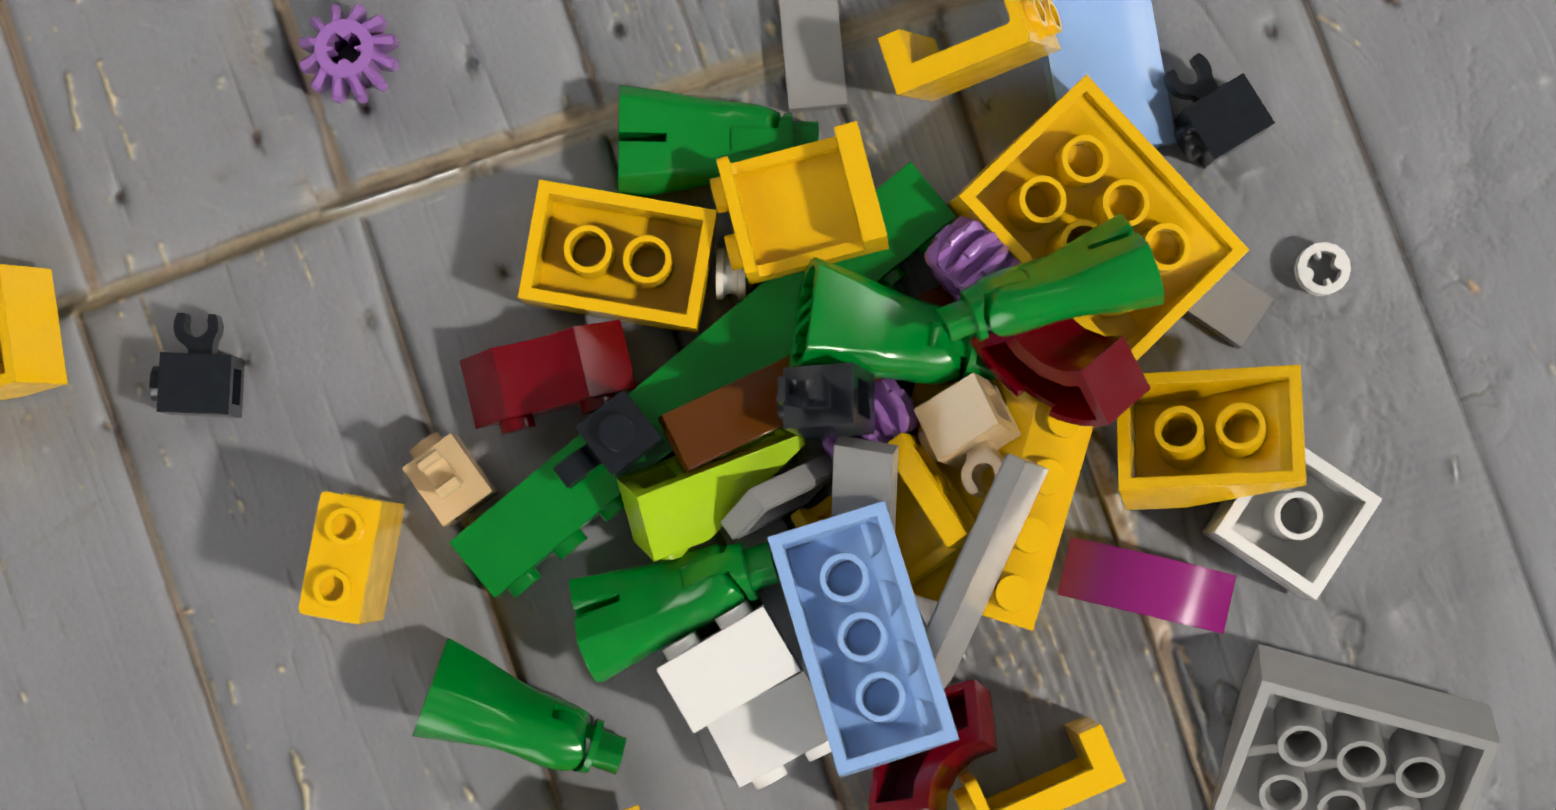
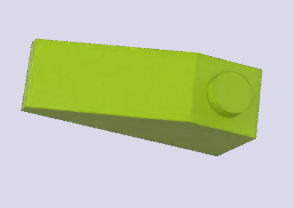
M781 427L686 473L683 472L675 455L617 477L634 542L654 562L660 559L673 560L684 556L687 552L691 551L693 546L710 540L723 527L720 522L748 490L770 480L805 445L804 438Z

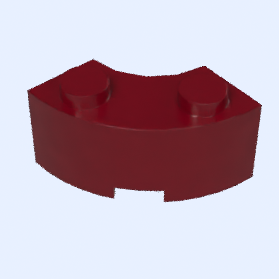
M1073 318L1008 337L998 336L990 330L988 331V339L979 341L976 336L969 339L985 365L1008 390L1017 397L1025 391L1039 402L1052 408L1049 410L1048 416L1069 424L1092 427L1110 425L1151 389L1124 336H1103L1084 328Z
M620 319L570 327L538 338L492 347L459 360L475 428L480 429L499 425L501 435L536 427L534 417L580 406L582 414L594 413L622 390L628 392L637 387Z
M975 679L945 687L944 692L959 740L874 767L869 791V810H947L948 793L957 775L976 758L997 751L991 692Z

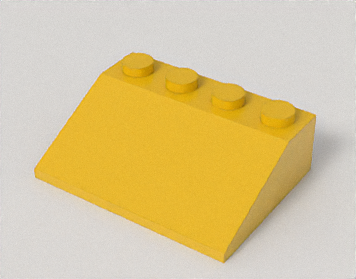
M1087 74L947 203L949 208L955 213L956 219L960 216L981 222L991 233L995 232L997 238L1009 247L1010 253L1020 261V264L1047 256L1059 250L1081 235L1121 213L1131 224L1134 233L1139 232L1151 247L1163 283L1164 304L1119 313L1075 317L1073 319L1084 328L1103 336H1124L1136 361L1249 251L1246 245Z
M995 378L989 381L997 384L1022 434L999 448L1000 455L1004 458L1005 455L1010 453L1031 460L1048 468L1049 471L982 616L1033 631L1093 427L1073 425L1048 416L1049 410L1052 408L1039 402L1025 391L1017 397ZM953 380L941 384L915 383L911 394V399L915 403L913 406L915 408L958 381ZM919 425L914 435H917L918 431L922 429L921 425ZM939 462L976 519L986 496L981 499L971 495L963 486L961 479L962 471ZM993 467L987 468L981 476V483L987 494L996 477ZM960 553L913 585L914 595L938 602Z

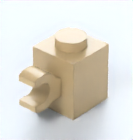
M973 372L913 410L922 427L917 433L918 439L927 455L934 462L939 461L962 471L961 479L964 488L971 495L982 499L987 496L986 490L981 483L983 472L987 468L993 467L994 473L997 475L1004 460L998 449L1022 434L997 384Z
M439 432L429 435L409 451L413 460L402 467L444 527H452L499 493L459 435L453 433L448 434L444 438H442Z

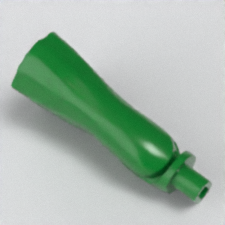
M619 85L618 193L643 197L711 187L709 179L720 176L716 159L728 156L730 162L734 163L818 141L819 123L818 121H793L792 113H784L781 116L779 112L759 104L708 99L664 90Z
M1120 213L1047 256L1010 266L982 277L976 284H971L960 291L961 300L936 310L940 324L951 342L975 334L978 340L982 341L988 339V331L990 330L998 336L1008 337L1070 318L1119 313L1163 305L1165 295L1159 269L1149 243L1139 232L1134 233L1129 221Z
M817 257L812 258L809 262L799 287L796 320L801 322L795 327L792 338L790 367L854 362L873 373L875 378L897 379L923 384H941L953 380L959 382L973 372L988 380L996 378L977 354L969 340L975 334L952 342L950 341L937 315L936 309L941 306L908 296L856 272Z
M769 541L745 549L742 542L727 546L719 544L708 545L693 549L684 556L673 560H662L647 565L569 579L571 602L574 611L578 615L575 616L574 620L577 645L595 681L603 683L676 639L705 625L716 622L715 619L745 602L744 593L750 601H754L759 598V589L779 583L780 578Z
M450 638L447 639L412 735L413 737L497 749L553 770H573L575 772L588 773L592 766L615 775L620 766L627 739L626 737L603 730L604 721L598 718L594 725H591L589 713L581 707L518 680L485 657Z

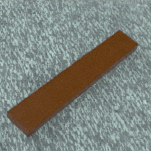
M942 285L914 297L941 307L955 302L953 296L948 291L942 289ZM790 355L671 410L658 418L684 473L783 427V422L780 420L777 411L778 377H783L784 368L790 367ZM874 377V380L884 379V378H875V377Z

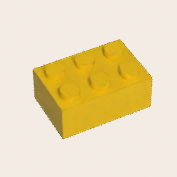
M539 179L518 298L525 305L610 320L620 319L621 322L699 335L719 222L717 210Z

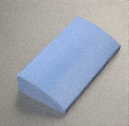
M1052 0L1062 23V32L1056 34L1061 50L1042 57L1050 107L1087 74L1155 148L1175 145L1177 141L1174 136L1175 130L1168 91L1164 84L1163 77L1165 74L1151 0Z
M882 501L767 537L838 775L845 777L959 740L886 502Z

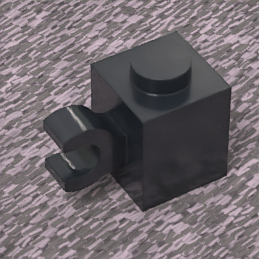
M1198 53L1189 61L1197 74L1196 83H1183L1174 69L1168 71L1163 78L1170 94L1176 98L1194 102L1183 109L1173 120L1178 127L1174 131V136L1186 157L1191 161L1198 159L1205 169L1264 133L1275 122L1244 73L1219 87L1212 75L1209 61L1202 54Z
M177 313L173 324L174 333L178 341L186 346L188 353L160 352L159 366H153L149 380L151 400L157 401L156 412L182 416L242 418L245 360L233 355H218L219 341L224 332L221 316L208 314V328L202 336L194 337L190 331L191 315Z
M854 362L784 368V376L778 377L777 411L780 420L783 422V429L805 439L874 435V374Z
M622 390L575 426L587 444L570 454L552 469L565 486L570 489L601 465H604L609 473L617 478L665 441L625 390Z

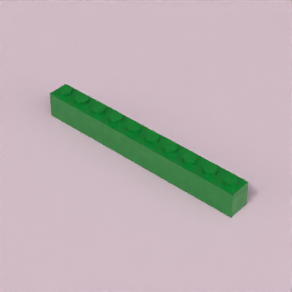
M911 161L875 190L887 232L889 249L832 264L892 288L907 275V272L901 266L917 252H920L925 258L924 253L932 244L935 236L947 224L951 225L956 217L955 213ZM805 271L763 282L629 393L630 397L665 442L621 476L674 456V451L658 421L661 415L790 355L794 330L801 322L796 320V308L799 287ZM580 434L449 542L494 598L502 597L506 592H509L514 599L520 596L542 577L536 568L547 558L555 554L560 561L563 560L588 539L582 530L599 515L607 523L625 509L617 478L613 477L604 465H601L572 489L567 488L552 469L570 454L587 444Z

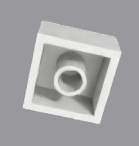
M1305 448L1306 486L1222 501L1202 533L1297 597L1317 600L1375 512L1382 498Z
M745 600L744 603L715 619L720 628L717 631L701 639L697 631L694 630L662 650L667 660L662 662L656 670L693 734L800 671L797 659L763 603L752 609L748 600Z

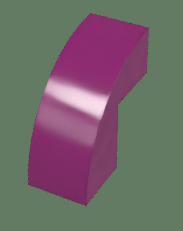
M1070 537L1057 595L1224 634L1237 575L1139 551Z

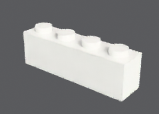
M921 615L924 628L926 629L927 624ZM800 669L799 672L707 725L739 788L752 782L755 789L759 790L787 775L788 772L784 764L805 753L808 761L811 762L831 752L812 685L803 669Z

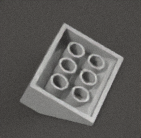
M1258 644L1239 694L1210 810H1472L1501 744L1491 707L1488 704Z

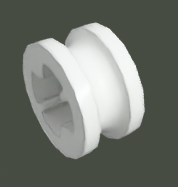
M1328 242L1315 243L1303 250L1297 257L1294 266L1295 279L1300 288L1308 294L1315 296H1326L1340 290L1348 281L1351 272L1350 259L1345 251L1336 244ZM1321 253L1327 254L1332 258L1330 268L1337 272L1335 280L1331 282L1327 278L1322 281L1323 286L1312 281L1314 271L1307 267L1310 257L1313 256L1314 260L1317 261L1322 258Z
M717 247L716 300H724L726 295L734 294L737 296L738 301H742L746 297V275L744 268L733 271L725 248Z

